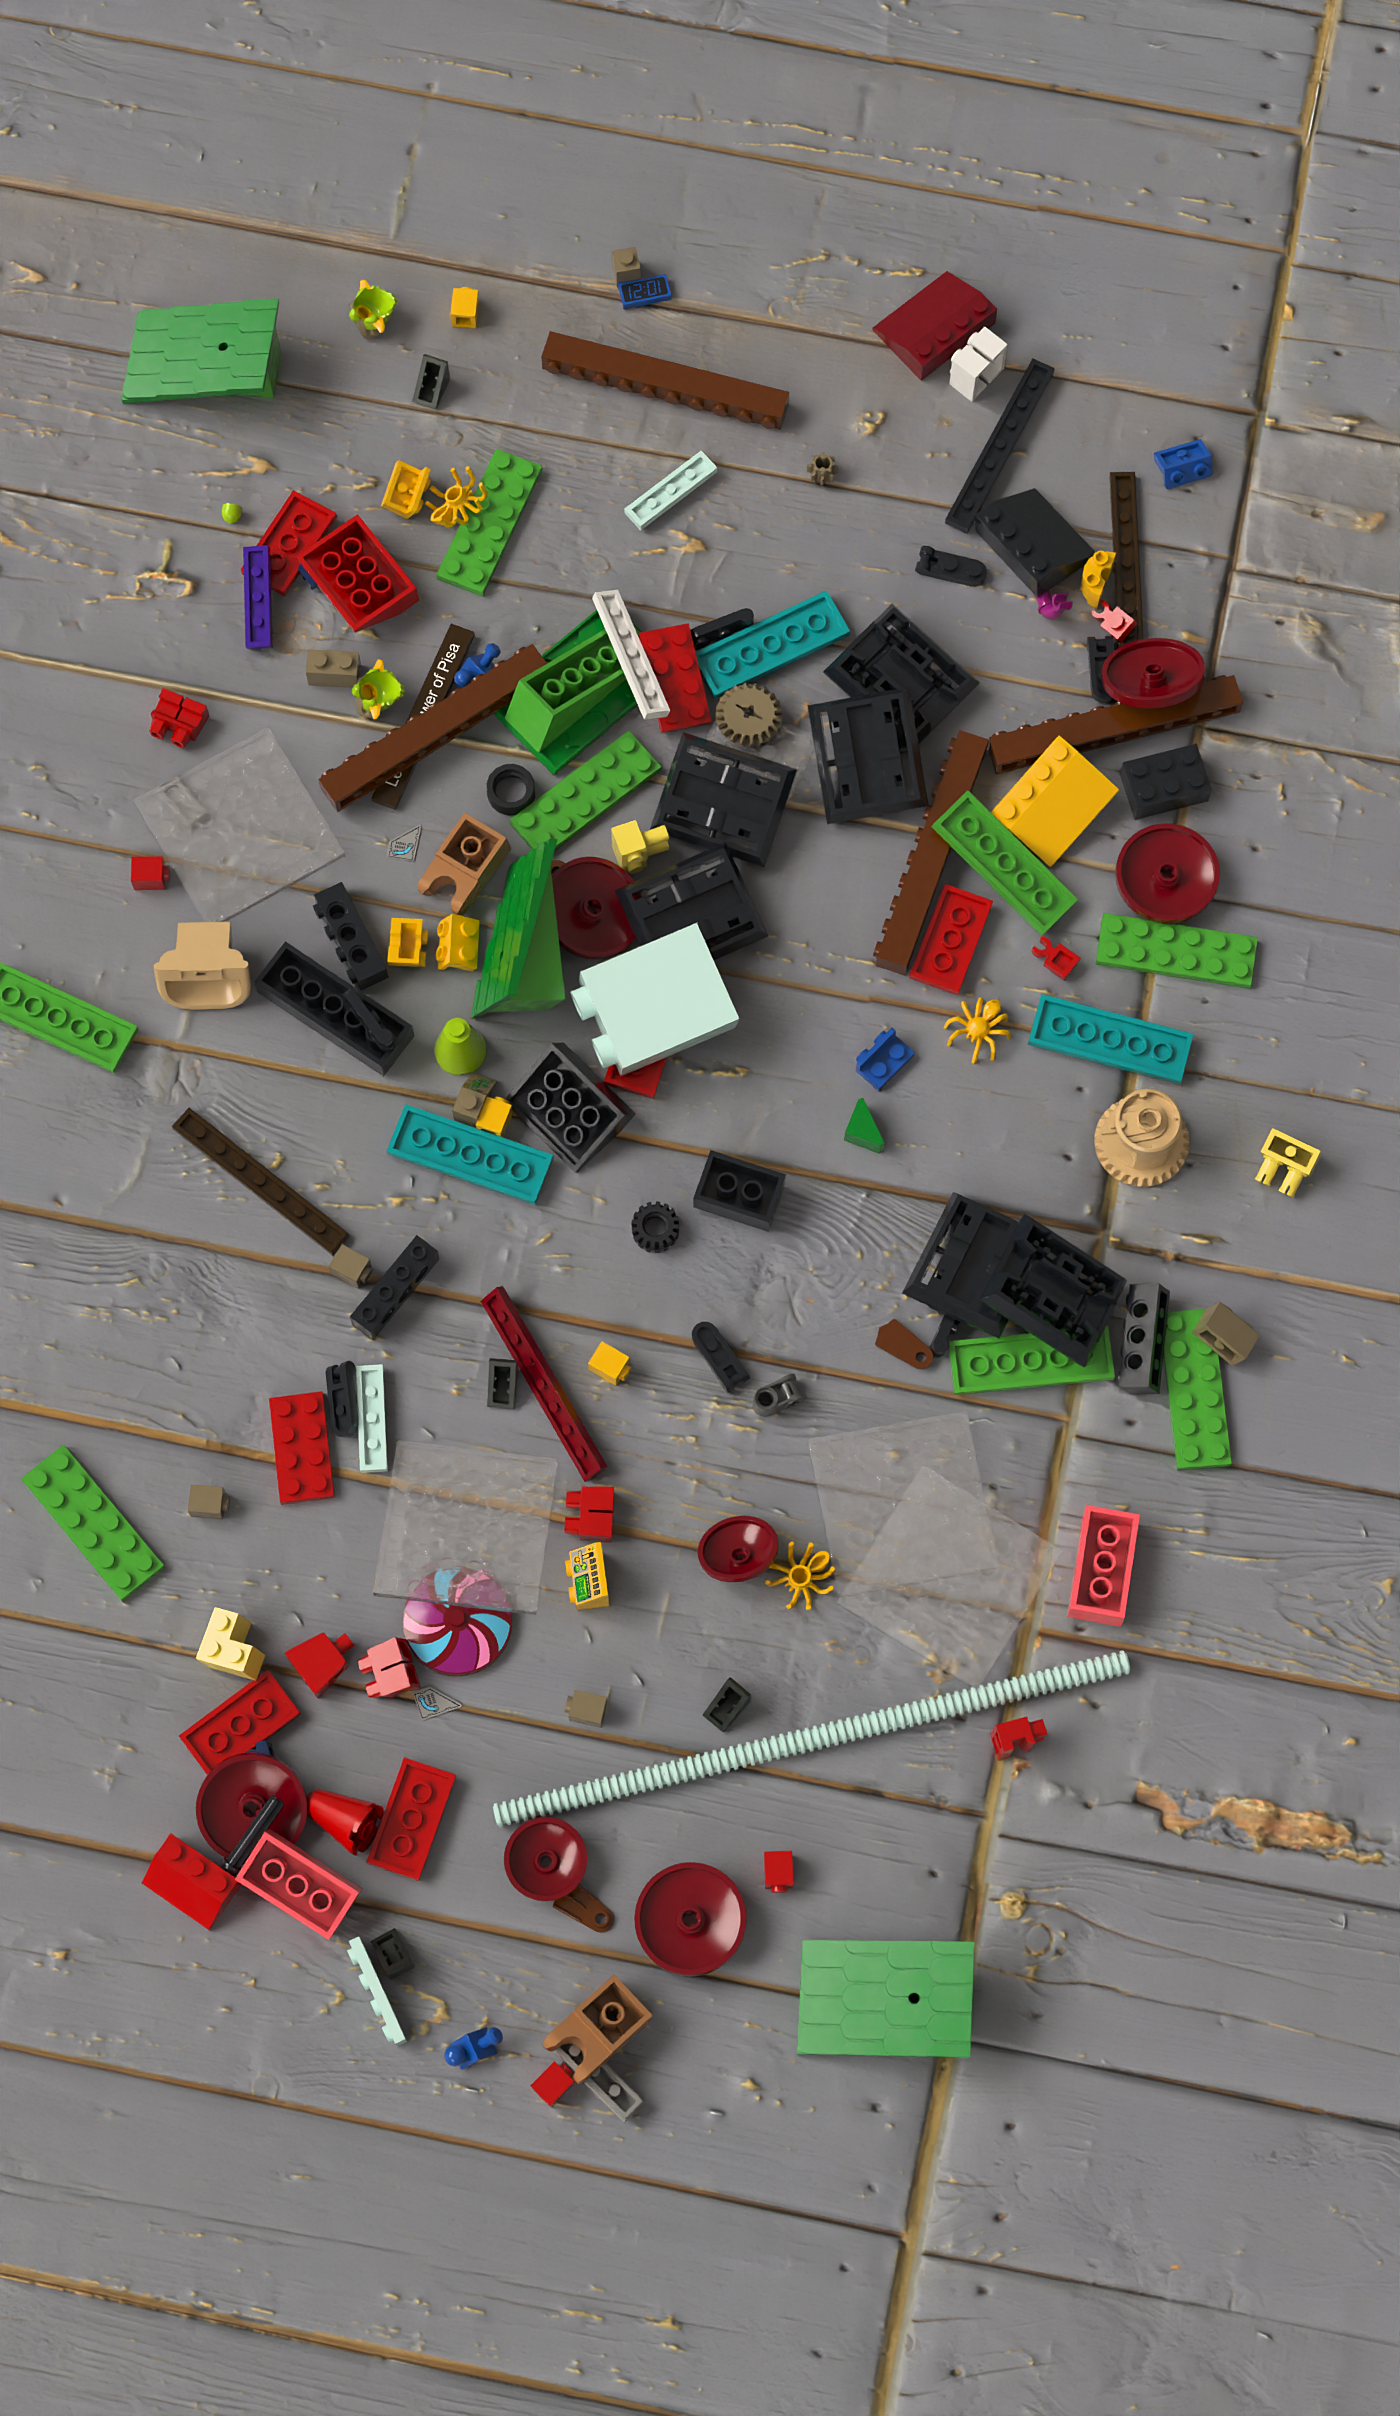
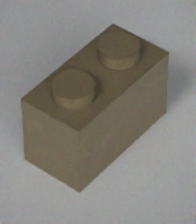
M308 649L306 663L308 685L353 688L358 683L361 672L359 652Z
M1221 1302L1214 1304L1204 1311L1192 1332L1231 1366L1247 1358L1260 1336L1252 1329L1250 1324L1241 1320L1232 1312L1231 1308Z

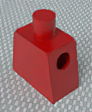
M323 1632L286 1651L285 1655L318 1699L349 1667L342 1655L353 1648L354 1644L346 1633L331 1642Z

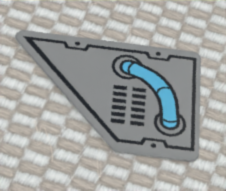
M417 825L389 841L386 857L414 861L421 825Z
M430 1686L413 1692L422 1720L462 1707V1704Z

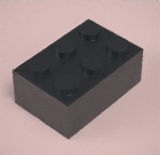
M1197 743L1123 762L1120 771V777L1135 820L1208 802L1212 791Z
M710 1150L693 1198V1207L769 1232L785 1187L786 1174Z

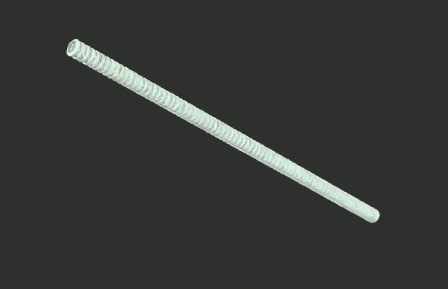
M1121 1650L1119 1654L1113 1652L1111 1656L1105 1654L1103 1658L1099 1656L1095 1657V1660L1089 1658L1084 1663L1080 1660L1076 1665L1072 1662L1070 1666L1065 1664L1062 1665V1668L1056 1666L1051 1671L1048 1668L1043 1673L1039 1670L1035 1675L1031 1672L1026 1677L1024 1674L1020 1675L1018 1679L1016 1676L1012 1677L1010 1681L1006 1678L1002 1683L998 1680L994 1685L990 1682L985 1687L983 1685H979L977 1689L971 1687L969 1691L965 1688L962 1689L961 1693L954 1691L953 1695L946 1693V1696L938 1695L936 1699L929 1697L928 1701L921 1699L920 1703L913 1701L911 1705L904 1703L903 1707L896 1705L895 1709L888 1707L887 1711L880 1709L879 1713L871 1711L870 1715L863 1713L862 1717L855 1715L854 1719L846 1717V1721L838 1719V1723L830 1721L829 1725L822 1723L821 1727L814 1725L813 1729L805 1727L804 1731L797 1729L796 1733L793 1734L789 1731L788 1735L781 1733L779 1737L773 1735L768 1740L764 1737L763 1741L759 1742L756 1739L754 1743L750 1744L748 1741L743 1746L740 1743L735 1748L732 1745L727 1750L723 1747L719 1752L715 1749L710 1754L704 1752V1755L696 1754L694 1758L687 1756L686 1760L679 1758L678 1762L671 1760L669 1764L662 1762L661 1766L654 1764L653 1768L646 1766L645 1770L637 1768V1772L629 1770L628 1774L621 1772L620 1776L613 1774L612 1778L604 1776V1780L599 1781V1778H596L595 1782L588 1780L586 1781L587 1784L582 1785V1782H580L578 1786L574 1787L572 1784L567 1789L563 1786L561 1787L562 1790L559 1791L555 1788L553 1792L549 1793L547 1790L544 1791L545 1794L540 1795V1793H536L534 1797L530 1794L526 1799L519 1797L518 1801L511 1799L509 1803L502 1801L501 1805L494 1803L495 1819L497 1826L499 1825V1828H501L503 1824L507 1823L509 1826L514 1821L518 1824L522 1819L526 1822L530 1817L533 1819L539 1815L545 1817L547 1813L554 1815L553 1812L555 1811L562 1813L563 1809L570 1811L571 1807L579 1809L580 1805L587 1807L588 1803L595 1805L596 1801L604 1803V1799L612 1801V1797L620 1799L621 1795L628 1797L629 1793L636 1795L641 1790L642 1793H645L646 1789L650 1788L653 1791L655 1790L654 1787L659 1786V1789H661L663 1785L667 1784L669 1787L674 1782L677 1785L682 1780L686 1783L690 1778L694 1781L698 1776L705 1778V1775L713 1776L715 1772L722 1774L723 1770L730 1772L731 1768L738 1770L739 1766L747 1768L748 1764L755 1766L756 1762L763 1764L764 1760L772 1762V1758L780 1760V1756L788 1758L789 1754L796 1756L797 1752L804 1754L805 1750L813 1752L814 1748L821 1750L822 1746L825 1745L829 1748L830 1744L837 1746L839 1742L845 1744L850 1739L854 1742L855 1738L859 1737L862 1740L866 1735L870 1738L872 1734L876 1733L878 1736L883 1731L886 1734L891 1729L895 1732L899 1727L903 1730L907 1725L911 1728L916 1723L922 1725V1722L930 1723L932 1719L939 1721L940 1717L947 1719L948 1715L955 1717V1714L963 1715L965 1711L972 1713L973 1709L980 1711L981 1707L988 1709L989 1705L997 1707V1703L1005 1705L1006 1701L1013 1703L1014 1699L1021 1701L1022 1697L1030 1699V1695L1038 1697V1693L1046 1695L1047 1691L1054 1693L1055 1689L1062 1691L1063 1687L1071 1689L1072 1685L1079 1687L1080 1683L1087 1685L1088 1681L1095 1683L1097 1679L1105 1680V1677L1112 1679L1113 1675L1120 1677L1121 1673L1128 1675L1130 1673V1663L1126 1652Z

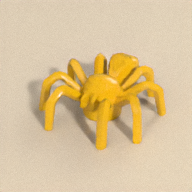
M469 466L466 467V471L471 478L470 484L461 487V479L455 468H452L450 472L455 478L457 485L450 487L445 494L433 485L429 488L440 498L446 499L445 504L441 507H436L429 501L425 502V505L434 511L431 515V521L435 524L450 528L458 522L464 526L469 521L465 511L466 508H469L474 513H480L483 510L480 502L486 499L488 492L481 482L478 486L483 495L481 497L473 496L471 488L474 486L476 478ZM470 500L474 501L478 508L470 504ZM458 510H460L464 520L457 517Z
M980 997L976 1004L974 1018L968 1009L966 1001H962L960 1007L963 1008L969 1022L959 1016L952 1017L946 1021L944 1029H947L955 1021L967 1027L956 1030L949 1037L947 1046L950 1047L958 1035L967 1033L966 1039L970 1038L971 1043L976 1041L972 1063H977L984 1039L990 1043V1060L994 1061L996 1045L995 1041L988 1034L1006 1035L1007 1039L1011 1038L1008 1030H990L991 1027L1003 1019L1008 1022V1014L1006 1013L995 1018L1001 1011L999 1000L992 999L985 1003L983 1015L980 1017L981 1006L984 1002L983 997Z
M791 1541L788 1545V1561L792 1569L774 1563L770 1566L771 1569L786 1572L788 1575L773 1581L766 1580L765 1584L772 1587L788 1581L785 1587L791 1586L790 1592L795 1588L793 1598L786 1606L788 1610H791L797 1603L801 1590H803L806 1598V1609H811L812 1599L807 1587H810L818 1594H828L833 1590V1586L827 1589H820L812 1583V1580H823L829 1577L835 1570L832 1566L829 1571L823 1574H811L823 1571L829 1562V1553L819 1551L812 1557L807 1567L805 1566L813 1550L814 1544L812 1542L808 1544L799 1565L793 1559L794 1542Z

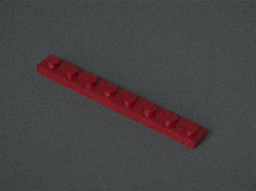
M503 1286L496 1287L480 1302L513 1359L517 1360L521 1373L584 1482L591 1481L608 1466Z

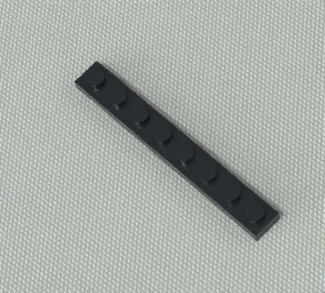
M1032 358L945 519V524L968 534L975 521V514L981 510L1049 384L1055 368Z

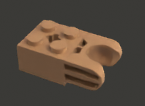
M464 812L419 880L418 891L425 896H432L441 886L449 884L456 886V893L451 900V908L454 914L464 916L511 850L507 838Z
M614 1974L546 2036L542 2045L550 2052L555 2051L564 2044H573L580 2048L583 2053V2062L576 2068L573 2079L578 2084H583L644 2029L653 2015ZM612 2015L615 2017V2020L610 2021L606 2016Z

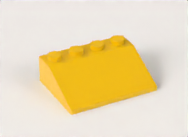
M1058 736L991 813L1022 844L1052 868L1120 790L1062 737Z

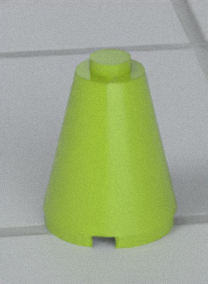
M453 1018L446 1023L434 1047L436 1060L444 1071L452 1075L472 1073L478 1070L486 1059V1042L478 1030L462 1018Z

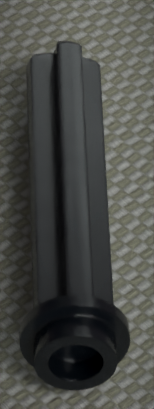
M276 1796L269 1798L229 1857L222 1860L224 1863L222 1865L223 1870L232 1876H236L240 1872L242 1865L252 1853L264 1832L268 1830L284 1807V1803L280 1798Z

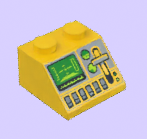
M601 1542L570 1551V1560H565L567 1577L572 1576L574 1585L573 1587H568L570 1603H576L577 1610L609 1606Z

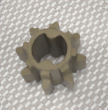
M824 452L821 455H812V463L807 464V472L811 473V481H817L821 486L825 482H833L834 474L838 473V465H834L835 457L825 455Z

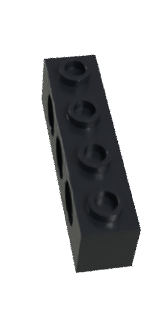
M340 882L314 894L316 904L312 905L318 919L324 918L327 924L324 927L326 935L330 941L335 940L338 946L335 951L340 962L346 961L349 967L346 973L352 985L357 983L362 991L389 978L387 968L343 883ZM336 912L344 914L340 919L332 918V915ZM346 934L355 935V938L351 941L343 940ZM360 955L367 957L366 960L361 963H357L354 961V959Z
M416 1235L350 1315L352 1325L371 1340H374L439 1261L438 1250Z
M1159 1283L1130 1284L1129 1293L1126 1296L1127 1316L1123 1322L1125 1335L1124 1344L1120 1349L1122 1363L1121 1370L1118 1372L1119 1387L1129 1394H1160L1170 1291ZM1148 1309L1147 1314L1142 1317L1143 1313ZM1145 1335L1144 1340L1139 1343L1141 1337ZM1142 1361L1141 1366L1137 1369L1138 1363Z

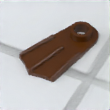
M896 1319L879 1327L875 1346L916 1369H926L932 1364L933 1353L931 1349ZM919 1354H923L926 1356V1360L919 1362L916 1360V1357Z
M580 1884L569 1895L555 1900L553 1903V1908L596 1932H606L613 1925L614 1918L612 1912ZM603 1914L606 1917V1922L598 1924L595 1921L597 1915Z

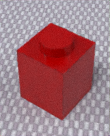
M163 856L132 857L131 883L134 890H165V881H170V867L165 865Z
M792 1851L764 1852L765 1889H771V1893H787L788 1888H793Z
M554 2061L530 2086L552 2108L575 2084L572 2079L574 2073L563 2062L558 2065Z

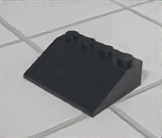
M1036 488L996 500L975 514L976 532L1037 598L1085 566L1089 558L1095 553Z
M564 1042L551 1043L505 1098L512 1105V1111L575 1173L612 1141L636 1115Z

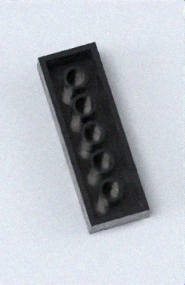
M286 941L254 981L259 994L383 1077L414 1037L411 1024L361 992L366 1000L364 1004L369 1012L374 1010L382 1022L379 1024L381 1028L390 1030L393 1035V1050L390 1052L380 1050L342 997V993L349 988L353 989V991L357 989Z

